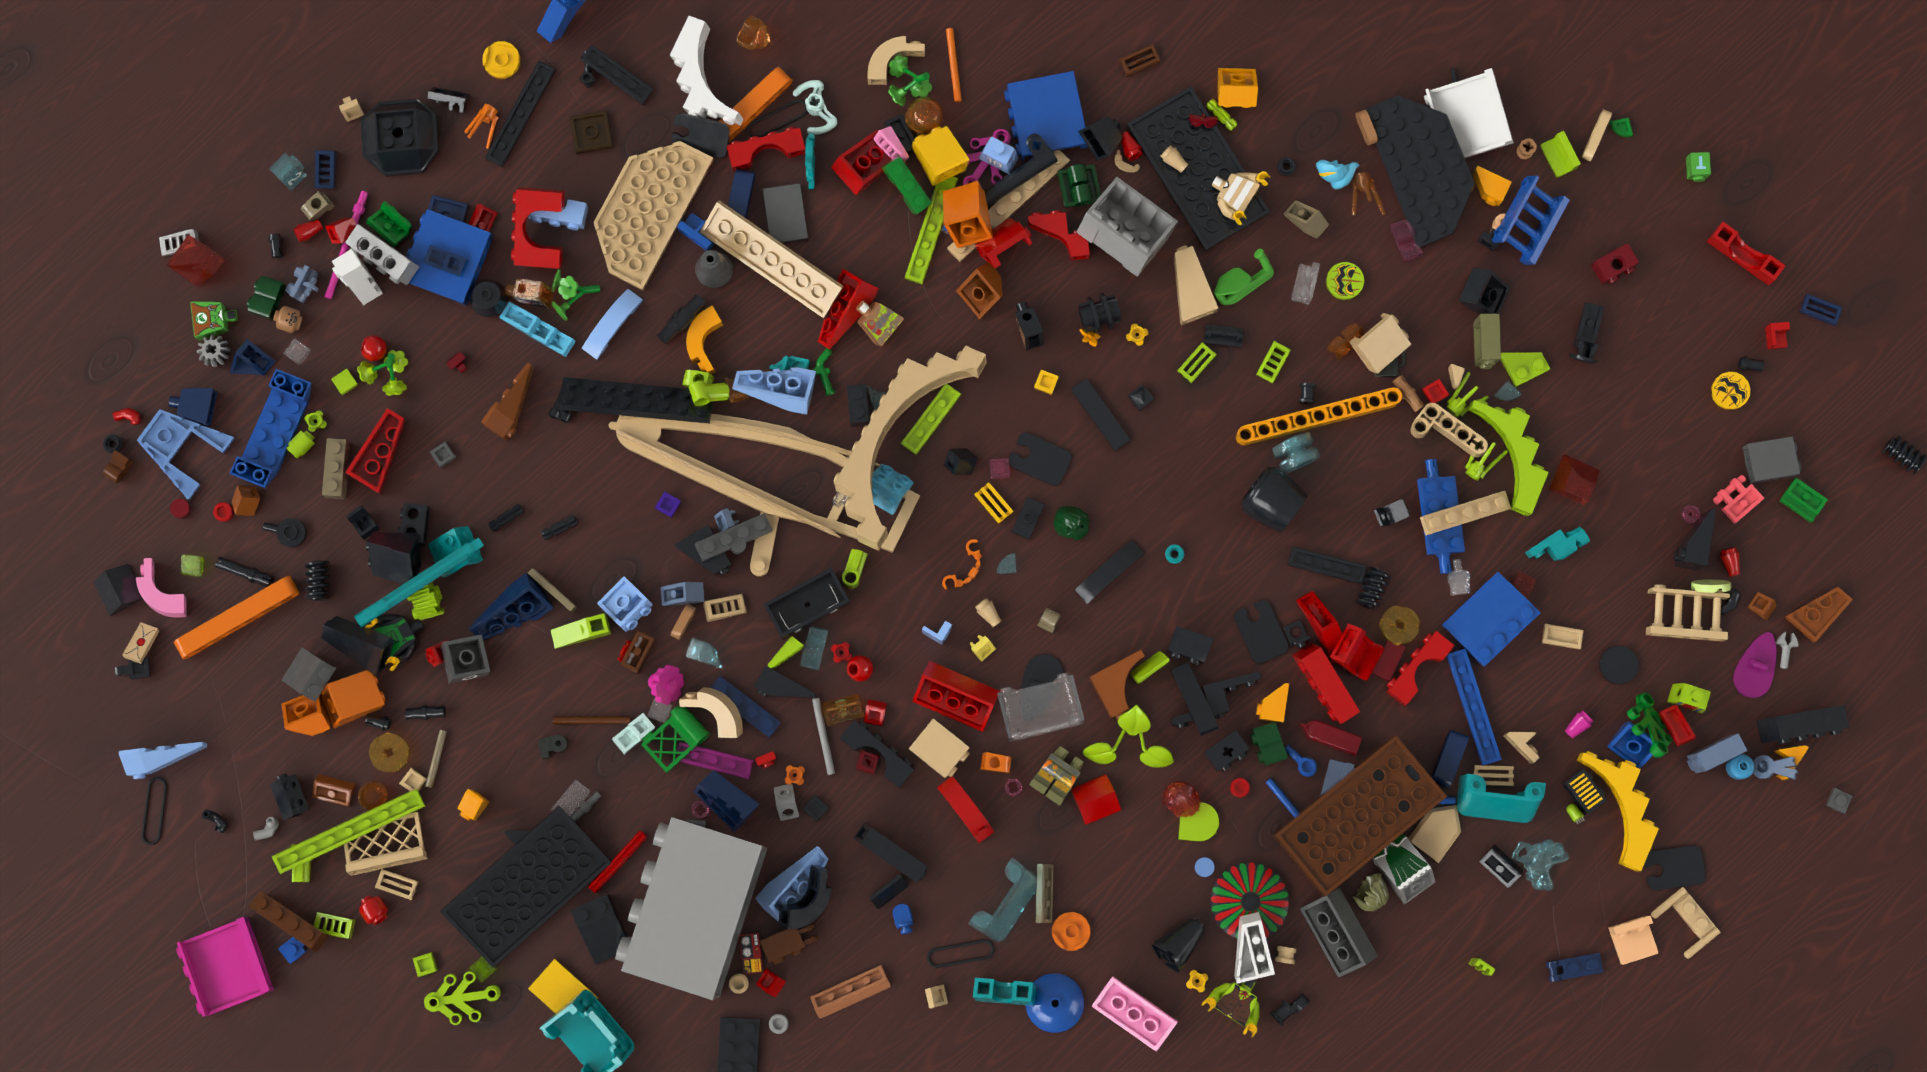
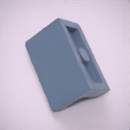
M1331 759L1328 764L1321 794L1354 769V764Z

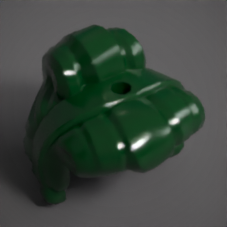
M1063 506L1057 510L1053 525L1059 536L1080 540L1087 535L1090 529L1089 515L1080 508Z

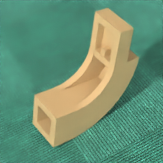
M906 36L895 37L881 44L873 53L868 65V85H887V71L890 62L897 55L902 57H925V44H921L919 41L906 43Z
M703 687L698 692H687L686 695L679 699L680 707H701L710 711L717 721L718 738H737L743 733L739 710L734 702L722 692Z

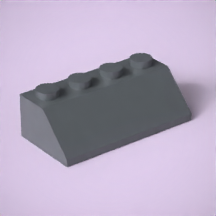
M1340 887L1333 890L1327 896H1321L1300 908L1338 978L1367 965L1378 957Z

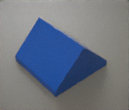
M1629 721L1623 723L1607 747L1624 760L1635 763L1636 768L1640 769L1653 756L1650 753L1652 741L1651 737L1645 732L1640 736H1636L1631 729L1634 724Z

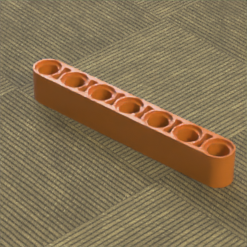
M286 576L177 638L174 644L182 659L190 658L293 599L300 592L291 576Z

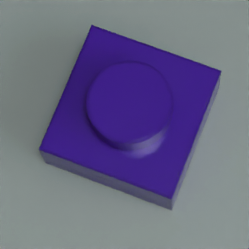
M664 491L655 509L672 518L681 501Z

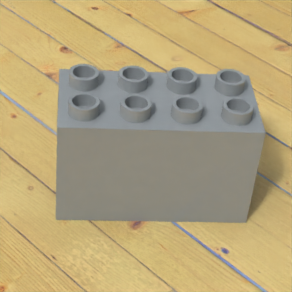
M671 817L669 825L660 822L656 830L653 845L661 847L657 862L649 860L646 862L640 883L649 885L645 899L635 898L632 904L628 921L635 923L636 927L632 938L628 936L627 938L622 937L615 960L624 962L621 969L623 972L715 1000L720 998L768 848Z

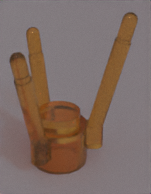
M1363 172L1355 175V182H1352V215H1356L1358 188L1359 191L1366 192L1369 202L1372 200L1369 191L1371 189L1382 215H1385L1383 205L1369 173Z

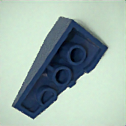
M526 572L505 589L469 627V630L474 635L482 634V638L485 640L503 633L505 629L512 626H522L521 623L531 619L535 621L552 610L554 606L539 583Z

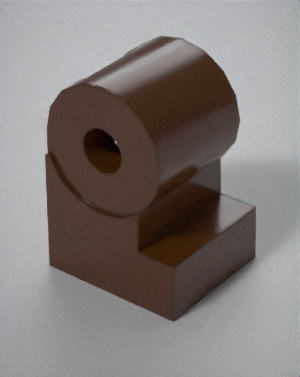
M114 450L111 455L112 459L103 471V476L117 484L127 474L134 461Z

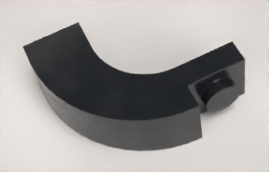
M810 865L809 883L805 895L796 903L780 905L779 925L787 929H797L809 925L821 915L829 902L832 888L826 885L828 879L827 869L819 865Z

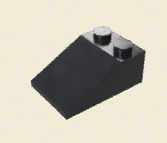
M1712 508L1703 513L1677 550L1674 551L1673 561H1675V567L1698 571L1708 566L1716 509Z
M606 894L570 910L594 963L598 964L616 956L622 937L627 938L610 895Z

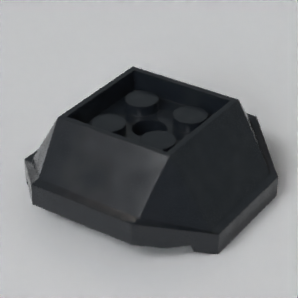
M418 99L379 102L360 119L363 157L385 177L422 174L439 153L437 115ZM403 131V135L400 138H395L397 132Z

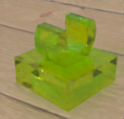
M482 956L468 968L476 973V978L481 983L497 970L496 967L493 968Z

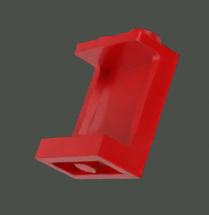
M1010 217L992 229V239L978 242L974 245L980 256L993 268H997L1001 265L997 257L998 254L1020 240H1023L1030 246L1032 244L1030 240L1032 235L1027 227L1023 228L1019 221L1016 222Z
M1348 624L1330 658L1351 675L1367 681L1385 648L1369 639L1365 635L1366 631Z

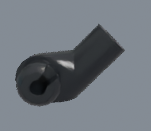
M1731 588L1727 592L1730 594V598L1727 603L1721 605V615H1725L1738 607L1741 599L1740 591Z

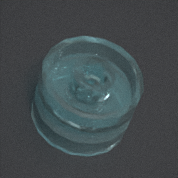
M1310 432L1291 437L1272 448L1276 459L1287 457L1280 462V470L1289 473L1321 457L1316 447L1305 449L1314 442Z

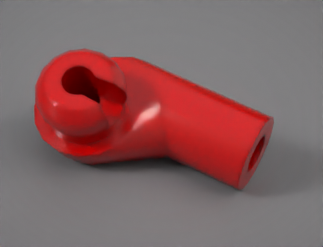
M125 408L112 413L115 421L126 418L133 425L141 422L139 412L131 408Z

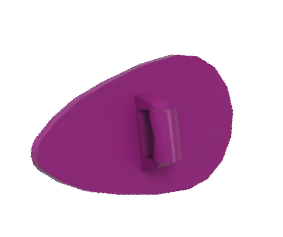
M1766 632L1756 638L1747 648L1734 670V686L1745 697H1761L1771 687L1777 652L1772 633Z

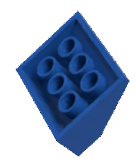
M1496 572L1442 626L1482 667H1485L1540 612L1499 572Z

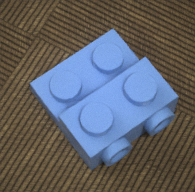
M625 577L597 603L625 632L633 630L638 624L637 621L642 616H647L653 606Z

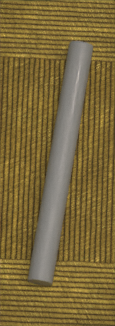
M820 698L812 699L825 765L827 774L832 775L835 774Z

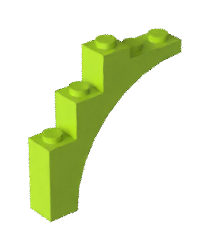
M1477 399V401H1472L1468 410L1490 424L1502 438L1509 451L1515 477L1511 510L1525 516L1531 515L1549 472L1545 471L1544 467L1540 465H1531L1539 443L1534 442L1535 439L1532 437H1522L1530 415L1518 407L1512 408L1505 413L1504 409L1490 407L1483 400Z

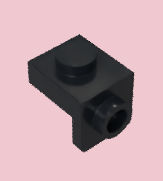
M359 506L346 516L363 540L371 536L372 532L379 530V527L363 506Z

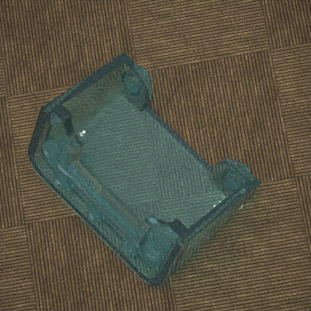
M1014 858L1010 859L1005 868L1006 877L1013 885L993 916L987 912L979 911L968 923L996 942L1003 941L1036 893L1037 876Z

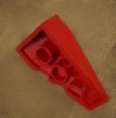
M842 269L837 279V282L844 287L830 308L828 318L824 320L818 342L828 349H831L862 315L856 310L858 304L861 301H865L870 306L879 289L845 269Z

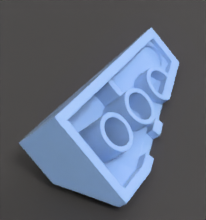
M798 367L782 371L773 369V371L762 372L761 370L737 371L732 389L787 411L807 415L812 399L816 371Z
M207 743L178 744L172 748L171 746H158L155 750L145 748L119 751V756L127 776H133V779H143L147 774L157 772L206 748Z
M815 847L770 881L755 899L766 912L778 921L780 905L796 903L805 895L809 883L810 865H819L824 868L828 861L827 856L820 847Z

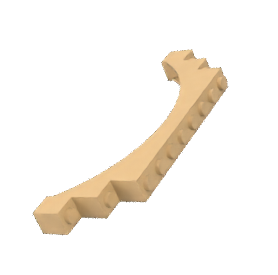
M965 346L963 351H959L956 360L936 352L934 357L928 360L927 367L908 358L904 364L900 365L897 377L891 380L887 394L881 397L880 406L877 410L873 411L870 423L863 428L860 440L854 443L853 452L850 457H846L842 471L838 472L834 478L836 491L849 497L845 503L847 516L861 522L856 529L858 542L879 551L888 536L887 528L881 524L873 503L872 477L879 448L889 429L909 406L930 391L959 379L973 376L979 378L987 364L986 354Z

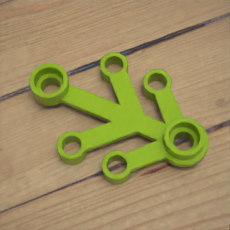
M467 971L464 974V979L453 994L444 996L448 988L457 981V977L450 973L445 976L444 983L437 992H431L425 997L424 1005L431 1012L440 1011L453 1025H458L462 1021V1015L458 1012L454 1013L445 1004H454L469 1015V1019L472 1022H478L482 1017V1013L477 1009H473L465 1001L485 998L489 1001H496L501 996V989L497 985H490L483 991L463 993L469 984L476 979L474 971ZM467 974H472L473 980H468ZM449 976L453 977V983L447 981ZM490 990L495 991V997L489 995ZM431 999H435L437 1005H432L430 1003ZM472 1013H478L479 1018L474 1019ZM454 1015L459 1017V1022L453 1021Z

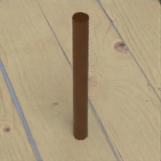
M631 716L553 717V724L631 723Z

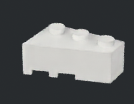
M352 249L332 261L335 266L332 269L336 276L344 282L346 287H350L363 305L383 294L364 262Z
M1259 912L1240 916L1234 973L1236 983L1274 975L1275 972Z

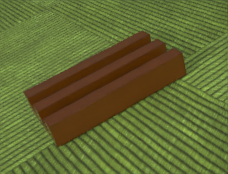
M1151 44L1120 58L1119 62L1122 65L1123 71H1125L1126 77H1129L1160 63L1161 59L1154 45ZM1152 50V53L1149 55L1137 59L1129 64L1125 63L1126 61H1129L1135 57H1138ZM1155 57V59L1129 70V68Z

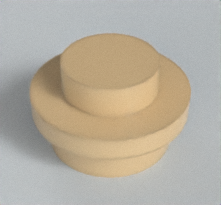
M735 974L729 980V987L734 993H743L749 986V981L743 974Z

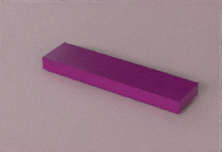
M679 741L676 752H684L690 746ZM697 746L680 762L749 779L754 760Z

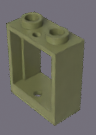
M1480 314L1473 322L1475 367L1486 370L1492 369V366H1495L1501 359L1499 314Z

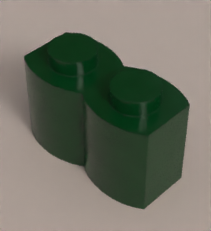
M261 275L260 279H257L254 284V295L248 299V311L251 314L273 320L274 314L278 310L279 303L284 295L286 285L283 282Z
M1275 722L1252 729L1253 734H1250L1253 745L1258 747L1259 752L1256 754L1260 764L1263 763L1266 767L1288 759Z

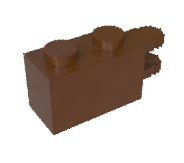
M809 925L800 930L798 928L786 929L761 940L760 943L768 962H774L776 965L785 961L784 956L792 954L794 957L803 953L802 949L806 945L819 940L818 935L812 936L806 941H803L801 936L802 933L812 931L814 925Z

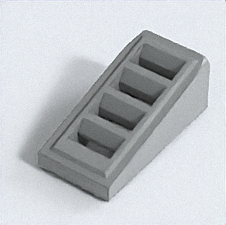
M195 229L159 238L163 257L200 250L198 232ZM188 237H190V242H191V244H189V245H188V242H187V238H188ZM182 238H183L184 246H181V244H180V239H182ZM173 240H176L177 248H174ZM166 241H169L170 250H166Z

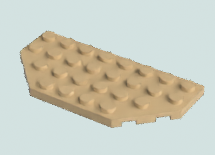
M678 141L673 143V145L663 148L659 147L649 150L647 153L633 155L628 158L594 220V226L608 271L611 275L644 290L673 237L677 225L682 220L713 163V157Z

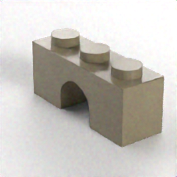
M327 438L322 496L327 499L346 500L348 481L345 478L346 462H349L351 443L346 439Z

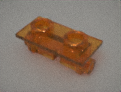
M1356 323L1350 324L1341 332V335L1345 337L1344 339L1337 336L1328 344V351L1330 353L1334 352L1337 361L1348 354L1352 348L1349 342L1354 337L1360 339L1365 335L1361 325L1358 326Z

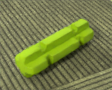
M1214 99L1207 103L1206 108L1210 112L1213 111V115L1215 117L1218 116V120L1222 124H1226L1225 127L1228 130L1232 131L1237 126V122L1233 118L1231 119V116L1221 106H1218Z

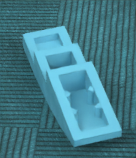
M511 302L507 304L499 317L564 357L568 355L576 342L573 338L563 334L553 326Z

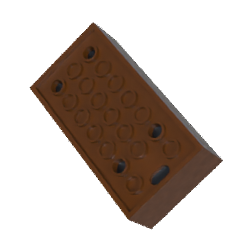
M1393 736L1272 836L1322 896H1327L1447 796L1397 736Z

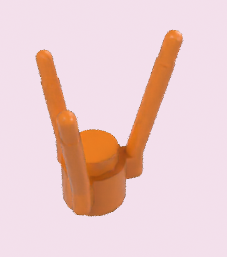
M484 104L483 108L480 109L477 116L464 131L468 133L472 128L468 138L472 137L482 121L488 124L491 121L492 124L486 148L489 149L495 126L499 119L496 116L498 110L489 104Z

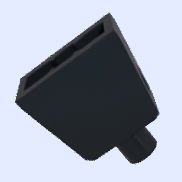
M1109 116L1078 131L1097 161L1110 156L1122 140V135L1118 130L1121 126L1120 122L1116 119L1112 120Z

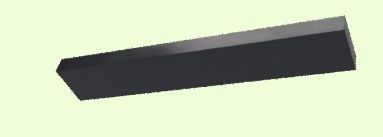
M538 60L485 157L486 160L503 168L556 72L555 68Z

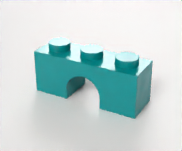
M975 978L973 998L976 1001L1034 1006L1036 985L1033 982L1014 981L1013 983H1005L995 979Z

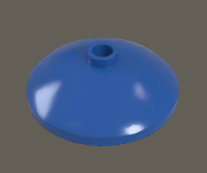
M1051 973L1043 975L1033 982L1036 985L1034 1006H1025L1030 1020L1038 1028L1051 1033H1059L1070 1029L1079 1021L1084 1009V997L1080 987L1073 979L1063 974ZM1055 999L1059 1001L1057 1007L1051 1005V1002Z

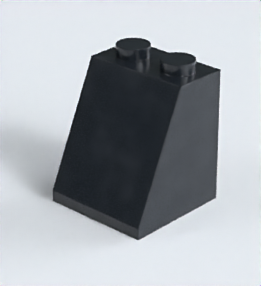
M372 532L370 538L367 539L366 550L369 551L370 555L368 566L371 567L372 575L404 584L419 574L422 568L418 533Z

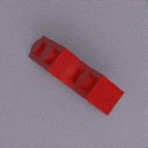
M1060 210L1051 211L1050 214L1043 215V213L1037 212L1028 216L1029 228L1064 243L1068 249L1070 261L1089 259L1088 241L1079 235L1077 231L1068 234L1066 212L1061 213Z

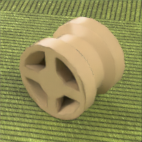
M1277 946L1278 956L1275 958V961L1295 964L1293 957L1297 949Z

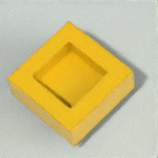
M1041 370L1034 389L1052 395L1059 376Z

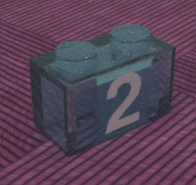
M286 153L269 168L290 191L307 176L303 171L305 167L293 155L289 157Z

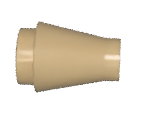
M1171 145L1160 155L1163 158L1162 161L1174 167L1180 173L1188 166V163L1183 159L1176 147L1173 148Z
M985 598L975 606L976 612L992 627L1002 621L992 600L989 601L988 598Z

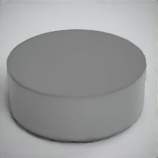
M775 1014L769 1020V1028L776 1034L785 1032L789 1026V1021L783 1014Z

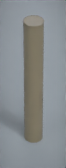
M439 730L425 787L433 788L447 731Z

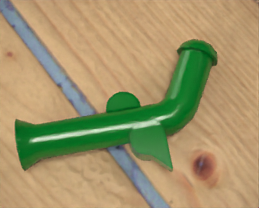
M825 348V351L817 359L816 367L812 369L816 371L817 376L820 375L826 396L836 393L828 377L830 370L824 367V362L832 355V350Z

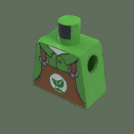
M190 302L194 337L199 341H202L203 337L210 338L211 335L218 336L229 331L228 322L238 321L237 311H226V306L222 302Z

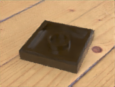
M607 110L569 117L576 154L613 148Z

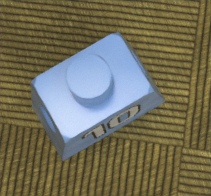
M994 137L987 141L978 159L1007 174L1012 172L1019 159L1013 147Z

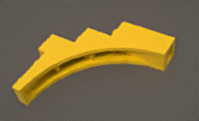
M1592 752L1580 753L1577 761L1589 767L1604 780L1619 804L1624 824V844L1619 864L1636 872L1641 871L1659 828L1654 826V822L1647 819L1641 820L1650 799L1645 797V793L1636 789H1634V792L1632 791L1641 769L1636 768V764L1628 760L1618 762L1617 767H1615L1616 763L1604 759V761L1597 759L1598 755Z

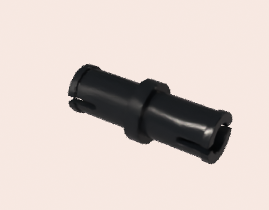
M423 705L417 708H405L406 720H429V718L446 717L445 705L430 707Z

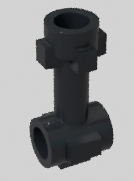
M584 63V73L580 77V81L586 88H591L595 83V77L592 76V69Z

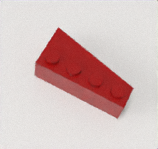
M387 408L345 473L381 495L406 420Z

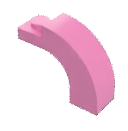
M144 558V564L140 566L141 576L144 577H136L137 588L144 601L150 608L164 616L187 617V599L185 595H169L160 592L155 586L154 561L152 558Z

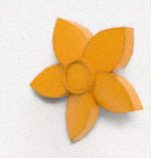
M1080 329L1079 331L1084 335L1082 341L1089 342L1090 345L1096 347L1097 340L1101 336L1093 333V330L1086 332V330Z

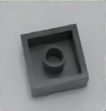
M482 634L446 641L441 645L440 648L449 684L486 677L490 673Z

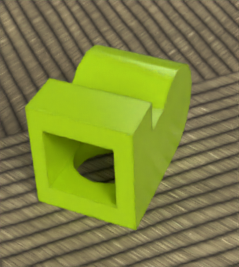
M685 370L682 385L689 388L696 381L713 384L715 377L708 372Z

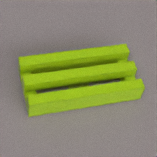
M1202 342L1177 372L1181 373L1192 384L1217 354ZM1203 348L1205 350L1203 354L1195 361V363L1188 369V371L1185 372V367ZM1209 353L1211 356L1204 362V364H1203V365L1196 371V373L1191 377L1189 374L1196 368V366H1197V365L1204 359V357Z
M1471 958L1468 963L1470 966H1476L1475 969L1482 971L1481 973L1484 975L1492 976L1495 968L1480 958Z

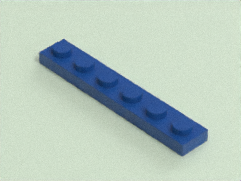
M1466 649L1447 654L1446 657L1482 766L1502 760Z

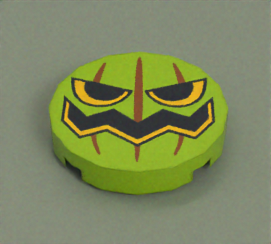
M1341 262L1334 265L1326 278L1327 289L1335 298L1341 300L1354 298L1361 292L1364 285L1362 271L1355 264L1349 262Z

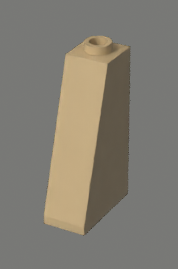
M1186 245L1178 248L1174 254L1179 316L1182 326L1216 313L1218 306L1193 246L1187 247Z

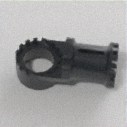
M1303 993L1298 996L1299 999L1296 998L1290 1005L1283 1000L1282 1005L1276 1011H1271L1270 1015L1283 1026V1022L1290 1015L1299 1013L1309 1004L1310 1000Z

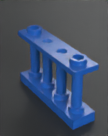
M1537 175L1526 176L1522 180L1516 197L1500 226L1496 228L1492 239L1494 243L1507 241L1522 252V257L1519 261L1524 265H1535L1570 201L1565 196L1552 198L1537 187L1536 183L1540 178ZM1531 192L1548 204L1545 214L1527 202ZM1522 209H1525L1539 220L1536 230L1518 218ZM1513 225H1516L1531 236L1527 246L1509 234Z

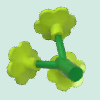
M389 351L388 356L384 358V363L376 367L367 361H362L360 366L357 367L361 381H366L368 384L374 383V379H377V370L387 367L390 372V379L382 387V390L388 396L400 395L407 389L406 384L401 380L397 381V378L394 376L395 371L401 373L404 371V367L408 365V359L405 358L403 351Z

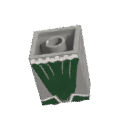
M1404 834L1397 837L1373 857L1374 864L1404 905L1435 883L1431 866Z

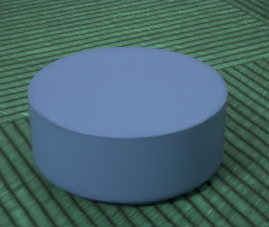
M1206 857L1198 859L1194 866L1195 872L1201 877L1210 876L1214 871L1213 861Z

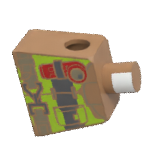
M861 301L856 307V310L862 314L858 324L872 342L878 346H883L904 320L902 316L878 302H873L869 306L865 301Z

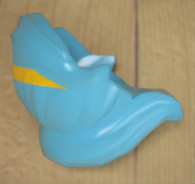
M1319 160L1316 166L1320 176L1327 182H1330L1334 189L1338 190L1350 183L1359 164L1351 162L1343 165L1338 164L1337 160L1333 162Z

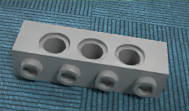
M359 224L356 225L345 242L357 256L363 255L365 262L371 266L376 264V270L384 275L386 273L390 274L389 279L396 284L402 282L408 285L420 267Z

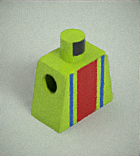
M1686 683L1672 684L1667 703L1677 704L1680 707L1703 714L1711 692Z

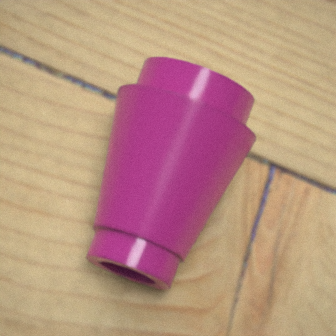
M1582 710L1580 713L1577 712L1565 732L1573 739L1590 728L1594 721Z

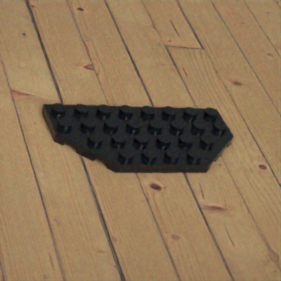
M1398 95L1365 109L1377 134L1378 142L1376 146L1417 248L1420 249L1453 235L1468 203L1469 196L1474 189L1475 182L1448 115Z

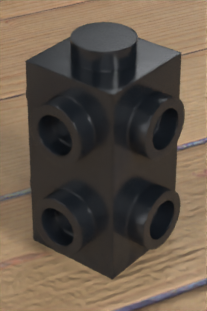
M287 773L277 776L276 781L270 784L283 820L300 816L309 810L308 802L303 795L301 784L296 774L290 776Z

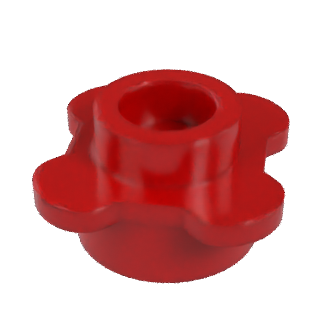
M843 642V644L832 645L831 651L834 653L833 660L835 663H840L842 660L849 661L852 658V655L849 653V643Z

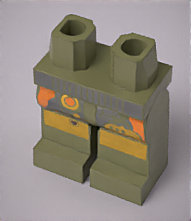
M1061 746L1054 754L1051 753L1029 784L1044 794L1052 781L1056 780L1046 794V797L1059 806L1081 772L1079 771L1084 763L1076 756L1070 765L1063 760L1069 752Z

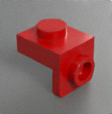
M448 639L425 649L427 652L426 658L433 667L444 662L440 647Z

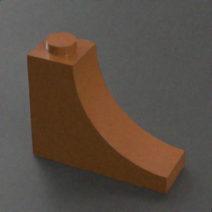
M1142 650L1089 677L1111 719L1115 717L1118 720L1129 709L1125 699V682L1131 668L1145 657Z

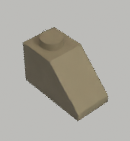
M1297 200L1284 212L1285 217L1304 233L1316 239L1329 226L1319 210Z

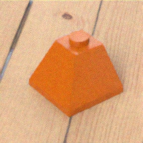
M302 695L282 703L284 727L286 730L314 736L330 729L329 716L321 695H319L316 701Z

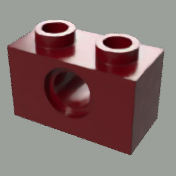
M1627 243L1596 260L1591 266L1603 285L1607 282L1609 284L1614 283L1620 279L1619 275L1623 273L1626 275L1636 270L1635 266L1639 261ZM1612 262H1617L1620 265V269H1615Z

